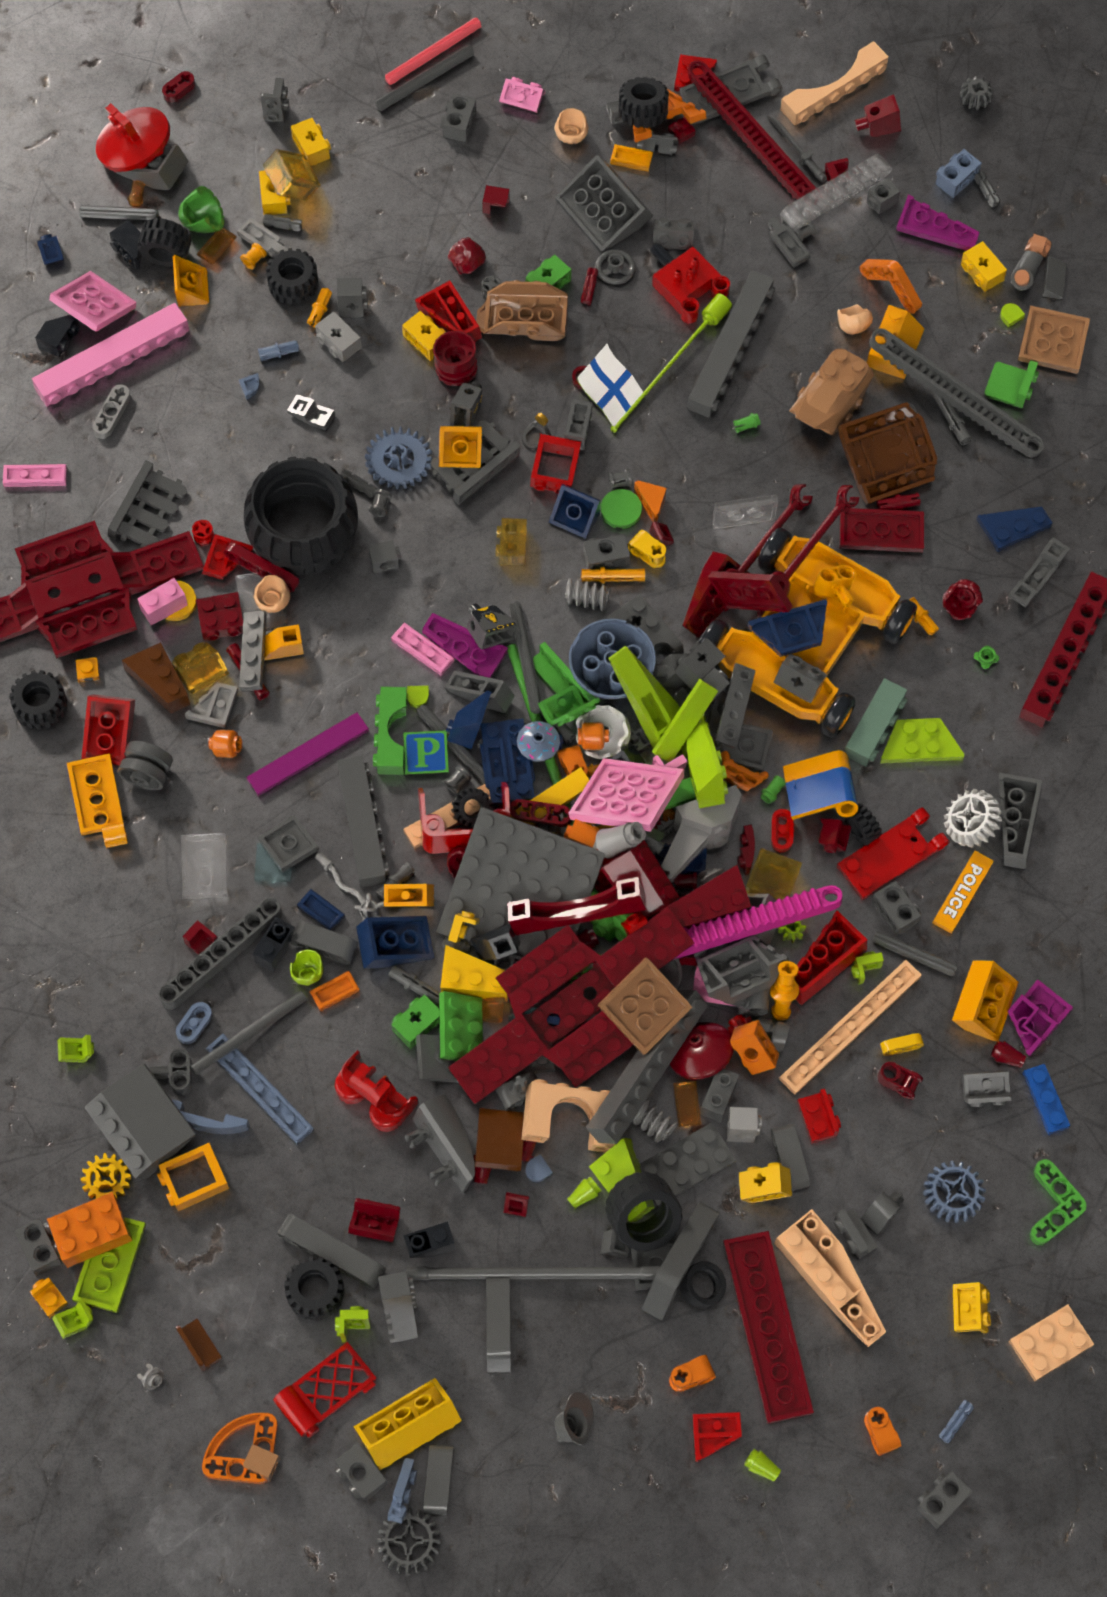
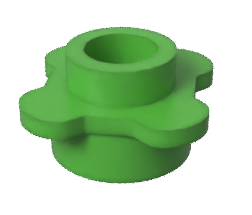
M984 646L979 652L974 653V659L979 661L983 669H989L990 665L999 661V656L996 655L995 650L990 646Z

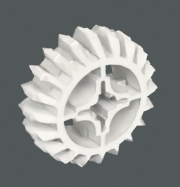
M974 788L972 792L965 790L964 796L957 794L958 799L956 801L951 800L953 805L946 807L949 813L943 815L947 820L943 823L947 828V834L954 842L964 847L967 845L973 848L974 844L981 847L982 841L989 843L988 837H995L994 830L1000 829L997 823L1002 822V818L999 816L1002 814V811L999 808L998 801L984 790L978 791ZM981 805H985L986 813H982ZM960 823L964 824L965 832L961 831Z

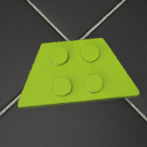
M941 718L897 720L881 756L880 763L963 760L964 753Z

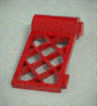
M346 1342L292 1385L281 1390L273 1398V1401L302 1438L305 1436L311 1438L320 1430L318 1426L321 1422L361 1391L366 1394L375 1387L374 1381L377 1378L352 1346ZM347 1350L353 1357L352 1365L338 1364L339 1355ZM324 1367L334 1368L333 1380L319 1378L320 1370ZM337 1368L351 1370L350 1382L336 1380ZM354 1370L364 1371L369 1377L363 1383L352 1382ZM317 1373V1378H312ZM306 1381L316 1382L314 1394L304 1393L299 1386ZM318 1383L332 1384L331 1396L317 1395ZM335 1384L349 1386L348 1395L344 1398L334 1397ZM308 1398L314 1399L313 1404ZM316 1399L330 1400V1408L322 1415L315 1407Z

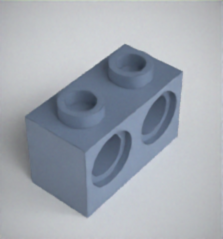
M963 149L959 154H954L946 166L943 165L938 169L935 184L954 198L974 180L977 173H980L982 162Z

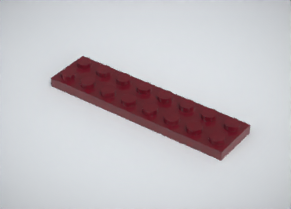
M769 1231L724 1240L726 1257L767 1424L813 1415L814 1411Z

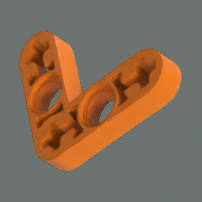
M867 259L860 265L859 270L867 279L889 281L903 307L909 313L915 314L922 307L918 294L903 267L897 261Z

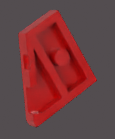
M215 534L202 574L223 580L238 566V564L229 560L224 555V550L231 542L236 543L251 552L253 551V546Z

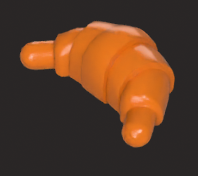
M728 751L721 752L722 765L725 766L727 775L725 781L731 784V786L736 785L738 789L749 791L751 788L760 785L762 781L768 779L769 773L767 771L754 773L748 768L736 762L734 763V760L730 759Z

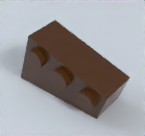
M161 642L122 659L124 670L136 679L139 685L145 688L170 714L190 705L188 694Z

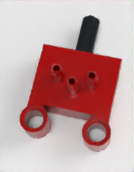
M655 243L651 247L650 252L664 265L662 269L653 274L652 286L680 314L683 322L692 324L697 321L699 302L696 299L710 289L712 298L718 293L723 294L727 298L729 297L730 280L726 276H722L694 247H691L676 259L660 244Z

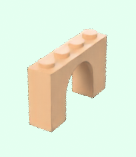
M541 1079L532 1081L526 1088L522 1140L544 1143L548 1140L552 1110L555 1105L560 1103H573L579 1106L587 1114L590 1122L610 1091H591L592 1089L589 1087L572 1088L566 1083L547 1084L546 1080ZM589 1132L588 1150L606 1153L615 1145L598 1143Z

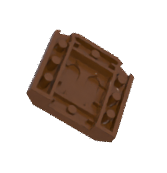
M908 402L838 426L842 446L860 496L866 505L935 480L936 452L923 417L919 413L917 414L909 406Z

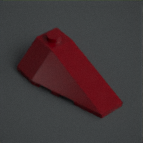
M713 551L701 571L682 625L696 637H700L712 621L716 620L723 611L726 612L729 609L726 608L708 579L712 571L725 572L731 568L738 570L741 565L727 554Z

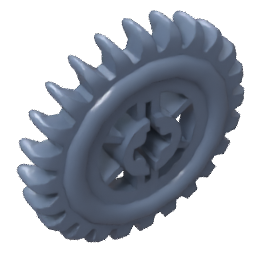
M400 426L398 433H396L394 428L391 427L390 435L386 430H383V438L376 434L377 442H374L372 439L370 440L372 448L369 446L366 448L369 454H365V459L367 460L365 466L369 468L368 473L373 475V480H379L380 485L387 483V488L395 485V489H399L400 485H402L406 489L407 484L415 486V480L422 482L421 476L426 477L428 475L426 470L431 469L432 449H429V442L424 444V436L418 439V431L411 435V430L408 428L407 432L403 433ZM396 449H398V454H399V456H400V458H401V467H402V469H400V462H399V457H397V450H396ZM411 452L414 456V461L408 457V454ZM384 457L390 459L387 466L384 462ZM410 464L411 466L405 470V467Z

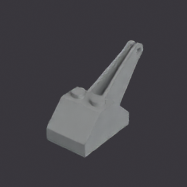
M736 785L727 788L728 794L724 795L725 804L699 809L697 800L676 807L673 826L676 836L661 865L671 883L704 848H707V850L714 847L720 848L728 842L738 817L742 796Z

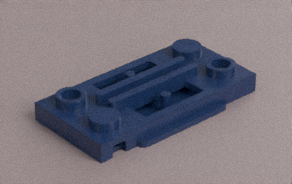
M524 719L481 723L483 743L480 745L485 787L489 789L490 799L493 802L491 806L503 805L501 782H506L509 787L510 804L516 799L531 800L535 797L533 783L535 782L533 761L524 757L517 746V737L519 731L524 727Z

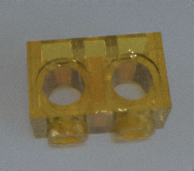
M502 518L501 526H497V538H500V544H496L495 557H499V565L525 566L527 519ZM509 531H514V532H516V533H515V534H508L507 532H509ZM507 550H514L515 552H513V553H508V552H506V551H507Z

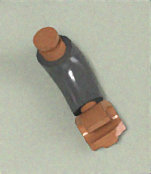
M1034 234L1029 239L1024 249L1025 253L1018 261L1011 275V282L1014 288L1025 291L1032 286L1043 257L1047 258L1051 249L1052 242L1037 234Z

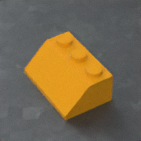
M888 305L879 327L889 331L914 350H917L925 329L908 311ZM882 336L875 337L877 343L885 344V339ZM871 347L867 359V364L870 368L905 380L907 374H904L902 369H897L895 364L891 365L889 360H884L883 356Z
M972 961L952 1021L965 1031L998 1041L1019 982L994 961Z

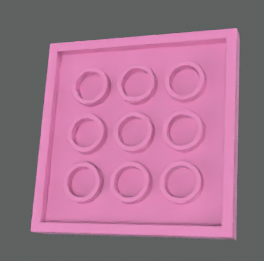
M603 758L569 811L570 820L577 819L582 822L616 827L626 823L639 822L645 831L651 832L685 776L684 770Z

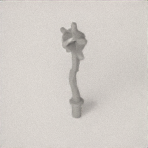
M322 852L317 853L315 858L324 866L325 871L330 870L339 888L358 898L361 905H355V909L360 911L363 917L362 921L366 918L380 917V908L384 906V902L377 903L372 900L370 893H367L366 900L361 892L344 884L340 874L337 872V868L334 866L335 862L333 860L330 861Z

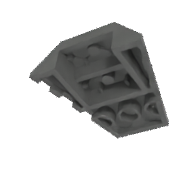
M755 935L694 953L708 996L729 1004H734L771 987L779 976V964L783 961H789L786 955L776 953L775 948L770 945H764Z

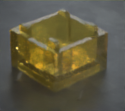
M276 149L263 164L265 173L270 178L278 196L307 201L321 186L306 156L303 154Z
M761 848L747 882L746 892L770 894L776 900L779 898L783 900L786 896L791 897L801 871L802 863Z

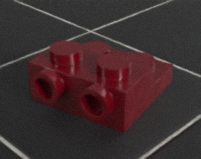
M238 592L196 599L203 640L215 641L220 637H237L243 633V616Z

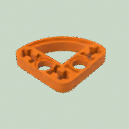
M270 1413L247 1414L232 1420L220 1429L209 1443L203 1458L202 1471L205 1476L213 1480L252 1484L268 1482V1480L263 1478L258 1479L255 1473H249L250 1478H246L248 1469L244 1467L243 1473L240 1476H232L230 1473L232 1465L238 1463L243 1466L245 1459L216 1455L223 1443L231 1435L252 1425H255L253 1444L258 1446L262 1442H267L270 1444V1452L275 1453L278 1422L275 1416ZM266 1419H269L273 1424V1427L270 1426L267 1433L268 1436H272V1439L267 1437L258 1438L259 1434L264 1436V1427L261 1423H264ZM215 1461L218 1467H224V1462H228L226 1465V1476H223V1470H215L214 1474H211L207 1466L212 1465V1462Z

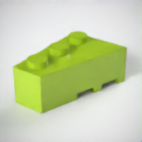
M622 1138L589 1166L608 1193L624 1177L637 1172L642 1173L631 1138ZM647 1200L635 1206L628 1215V1220L630 1222H638L655 1208L653 1200Z

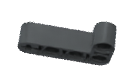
M486 1278L487 1373H511L509 1278Z

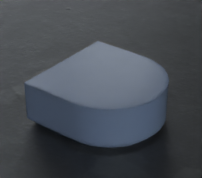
M541 1154L531 1159L526 1165V1176L532 1182H542L553 1175Z

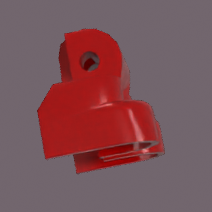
M357 1050L343 1064L342 1070L335 1079L336 1094L341 1101L347 1104H356L367 1099L372 1103L369 1110L372 1125L382 1132L393 1131L419 1104L418 1098L413 1096L406 1099L396 1091L386 1075L376 1084L372 1082L370 1077L376 1072V1067H368L366 1064L359 1061L361 1055Z

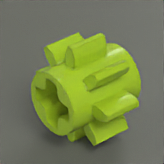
M801 920L778 928V933H783L782 941L787 939L794 944L797 938L803 939L804 935L801 932L806 930V926L801 925Z

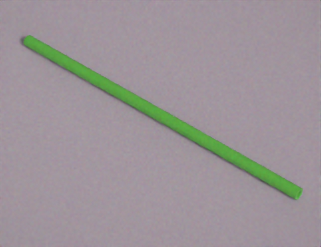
M511 644L507 646L508 655L530 720L532 722L542 721L540 713L534 714L530 711L518 648L516 644ZM553 756L546 760L545 764L554 785L562 780ZM570 802L564 805L571 810L572 806ZM562 811L563 817L567 818L568 816ZM595 887L593 889L591 896L598 894V891L595 889Z

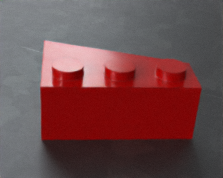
M450 280L415 299L418 311H421L425 316L429 315L434 324L439 328H443L446 332H465L473 338L474 342L482 338L479 325Z

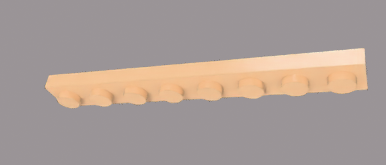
M905 960L785 1071L779 1080L796 1095L921 978L922 974Z

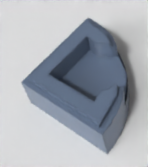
M258 373L239 379V384L246 400L253 397L259 389L260 380Z

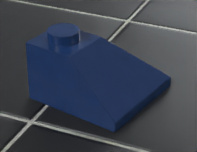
M486 691L459 710L454 720H449L446 732H449L447 741L472 749L491 695L490 691Z

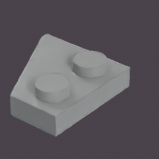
M216 682L210 688V691L198 700V704L192 710H188L185 713L186 719L226 728L238 693V687Z

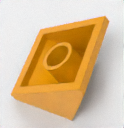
M174 255V285L178 307L208 304L207 268Z
M440 426L439 467L481 468L482 427Z

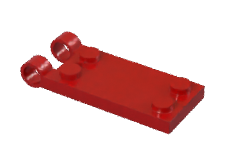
M924 807L916 810L910 817L882 834L870 844L863 846L837 863V868L862 901L950 843L944 833L936 835L927 843L916 827L922 825L930 818ZM911 838H916L917 841L912 842Z

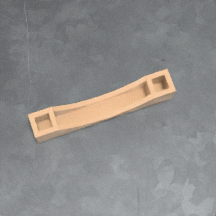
M874 41L858 51L853 66L843 77L823 87L794 90L782 98L780 111L794 126L807 121L810 116L816 112L820 113L829 104L836 103L845 94L852 93L856 87L866 84L875 75L882 74L887 68L889 56Z

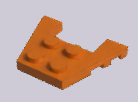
M667 89L669 91L666 119H671L679 114H683L690 124L707 119L705 110L700 109L699 111L693 103L682 101L681 96ZM633 125L635 142L652 137L649 127L637 128Z

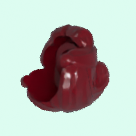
M469 237L462 238L455 243L447 256L458 271V274H470L486 260L485 251Z
M961 579L952 584L942 597L943 608L956 620L971 618L976 612L977 607L983 602L980 587L968 579Z

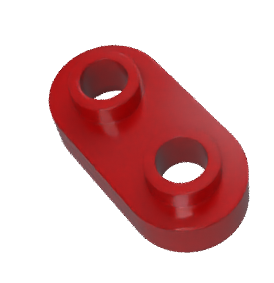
M778 809L773 813L771 820V845L774 850L783 853L792 848L794 820H792L789 810ZM784 820L786 824L782 825L778 821ZM784 840L786 844L781 845L778 841Z

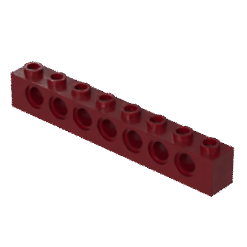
M1092 571L1090 572L1019 715L1020 718L1040 727H1043L1045 721H1051L1055 712L1052 707L1054 703L1059 705L1064 694L1060 691L1063 686L1068 687L1072 678L1069 673L1071 669H1077L1081 660L1078 658L1080 652L1085 653L1089 641L1086 639L1088 635H1094L1098 624H1095L1097 618L1101 619L1106 610V607L1103 605L1107 601V578ZM1090 597H1095L1098 601H1094ZM1082 614H1087L1090 618H1086ZM1073 631H1079L1081 635H1077ZM1065 648H1070L1073 652H1068ZM1056 665H1062L1065 669H1059ZM1047 682H1053L1056 686H1050ZM1039 699L1045 700L1047 704L1041 703Z

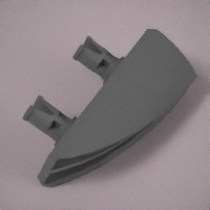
M437 1096L423 1102L418 1107L412 1119L418 1129L405 1135V1141L413 1140L409 1147L414 1148L426 1140L444 1165L430 1173L431 1179L438 1177L434 1184L438 1186L452 1177L461 1192L465 1193L475 1176V1163L471 1144L464 1126L447 1096Z

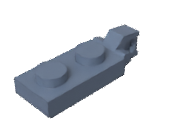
M404 1459L388 1512V1521L402 1524L406 1516L404 1503H409L411 1496L410 1484L414 1485L417 1478V1470H414L413 1459Z

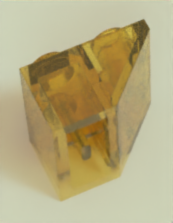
M207 642L196 644L191 651L180 653L171 661L179 679L191 694L230 674L219 652Z

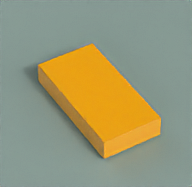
M615 144L610 164L649 172L653 152Z

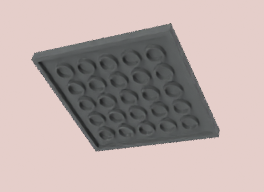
M481 807L436 932L449 937L455 914H462V911L474 913V918L480 919L479 924L473 925L465 922V926H468L465 938L460 940L463 942L468 940L467 943H471L473 946L471 938L509 924L507 906L509 902L530 899V901L564 902L589 897L592 895L606 853ZM581 923L569 925L576 936ZM565 926L517 935L521 943L518 952L514 954L523 958Z

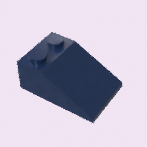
M427 916L366 918L356 926L364 969L392 967L395 964L403 965L435 958Z

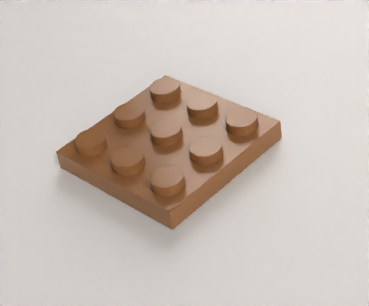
M1030 305L1018 361L1030 363L1031 360L1037 362L1039 366L1078 374L1090 318Z
M644 958L597 1005L643 1055L692 1008L688 1001L648 958Z

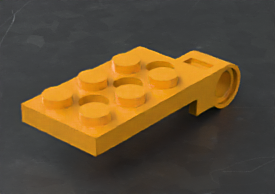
M110 754L68 762L67 767L81 835L102 832L106 849L128 844ZM91 775L99 777L95 784L87 783V778ZM95 795H100L103 797V800L99 804H92L91 798ZM99 815H104L107 817V820L104 824L99 825L95 823V818Z

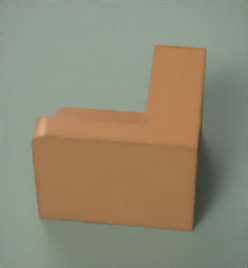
M252 1444L243 1467L259 1474L261 1478L271 1481L279 1464L280 1457Z

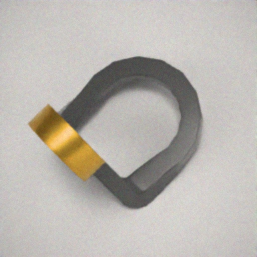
M538 413L535 416L536 421L532 422L522 434V443L530 450H537L538 444H530L526 440V435L534 426L541 425L545 435L551 436L546 426L548 419L542 413Z

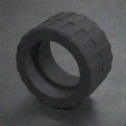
M637 1172L626 1176L615 1184L606 1199L605 1211L607 1218L620 1241L628 1248L636 1251L658 1249L674 1238L680 1229L683 1219L682 1207L667 1182L657 1174ZM647 1200L661 1201L657 1212L648 1220L640 1223L627 1222L628 1215L638 1204Z

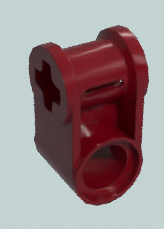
M895 1062L884 1063L877 1075V1079L882 1086L910 1100L915 1098L918 1084L923 1081V1077L920 1074L908 1070ZM884 1071H891L894 1074V1078H887Z

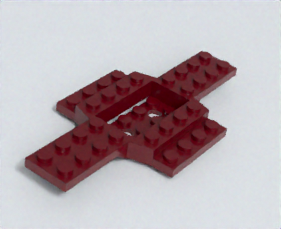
M94 520L14 548L21 565V586L11 594L0 598V642L38 629L51 644L57 659L137 630L131 613V595L162 585L173 578L176 580L203 570L204 565L190 531L131 552H114L102 539ZM98 574L101 576V580L93 584L89 581L90 576ZM51 589H59L61 591L60 595L57 598H51L48 595ZM116 589L119 590V592L44 618L46 614H52L54 611L71 607L85 600H91L96 596L113 592Z
M669 907L658 913L646 925L628 935L602 955H599L582 943L569 925L565 926L496 977V980L509 997L515 1019L448 1067L474 1104H477L542 1056L562 1069L575 1088L634 1045L601 1011L551 1048V1046L601 1010L597 1005L644 958H648L660 970L694 945V941ZM593 963V967L530 1014H524ZM587 987H593L597 991L596 997L592 1000L586 999L583 995ZM553 1013L560 1017V1023L555 1027L547 1023V1017Z

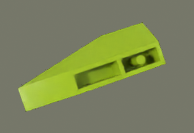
M624 646L608 659L654 749L680 707L630 649ZM687 740L674 759L682 754L685 758L688 756ZM660 758L664 764L668 763L667 761Z
M705 712L687 738L690 779L699 809L725 804L724 795L728 794L726 781H723V779L727 778L724 765H720L722 763L720 750L716 751L708 722L705 721Z

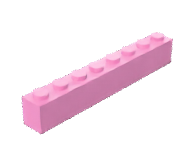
M173 303L33 377L34 388L46 407L57 404L68 395H73L83 387L94 384L98 379L113 374L115 370L130 365L134 360L142 356H147L151 351L167 345L173 339L184 336L189 331L187 319L176 303Z

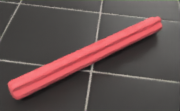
M476 17L390 71L385 75L386 82L389 85L394 84L481 28L480 20Z

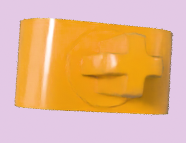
M848 565L821 569L813 586L814 592L822 597L837 595L845 607L850 606L854 602L849 590L856 576L855 570Z

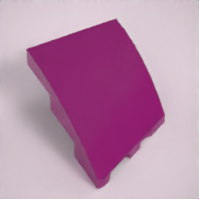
M1038 979L1025 995L1021 994L1008 1010V1014L1029 1056L1056 1030L1073 1010V1007Z

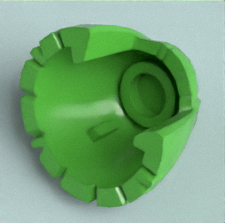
M199 186L193 190L179 207V221L185 228L193 232H217L224 227L225 221L219 200L205 186Z

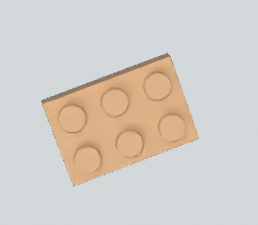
M1068 1304L1009 1340L1012 1348L1034 1381L1039 1380L1094 1345Z

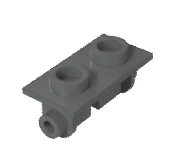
M651 131V138L637 142L638 149L654 152L655 145L659 146L658 153L672 155V153L676 154L677 146L674 143L678 144V138L670 133H663V136L655 135V132Z

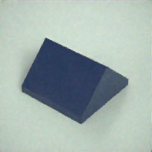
M562 484L549 523L586 539L600 515L601 500Z

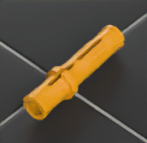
M600 567V569H581V582H600V584H605V582H645V568L605 569V567Z

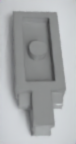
M252 218L237 231L238 236L250 244L258 243L270 257H273L275 253L280 254L279 251L283 249L288 251L279 236Z

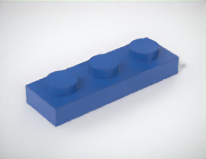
M1042 1064L1024 1070L1023 1076L1047 1134L1050 1135L1070 1128V1123L1046 1065Z

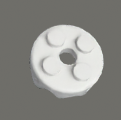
M597 705L595 709L577 718V743L578 728H581L585 722H602L604 728L607 727L609 729V742H605L604 748L602 750H584L586 755L599 760H603V758L611 759L628 746L631 737L630 724L626 716L618 709L609 705Z

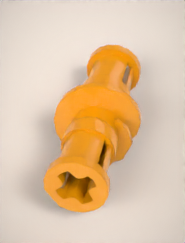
M783 961L779 964V976L770 988V995L775 1001L771 1008V1013L777 1020H787L790 1017V1005L799 995V986L795 982L798 966L791 961Z

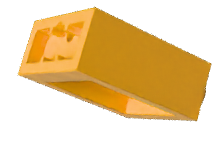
M210 1143L158 1165L161 1172L157 1176L162 1186L167 1185L169 1193L166 1194L170 1206L175 1205L178 1212L229 1189ZM205 1155L216 1182L178 1198L168 1171Z

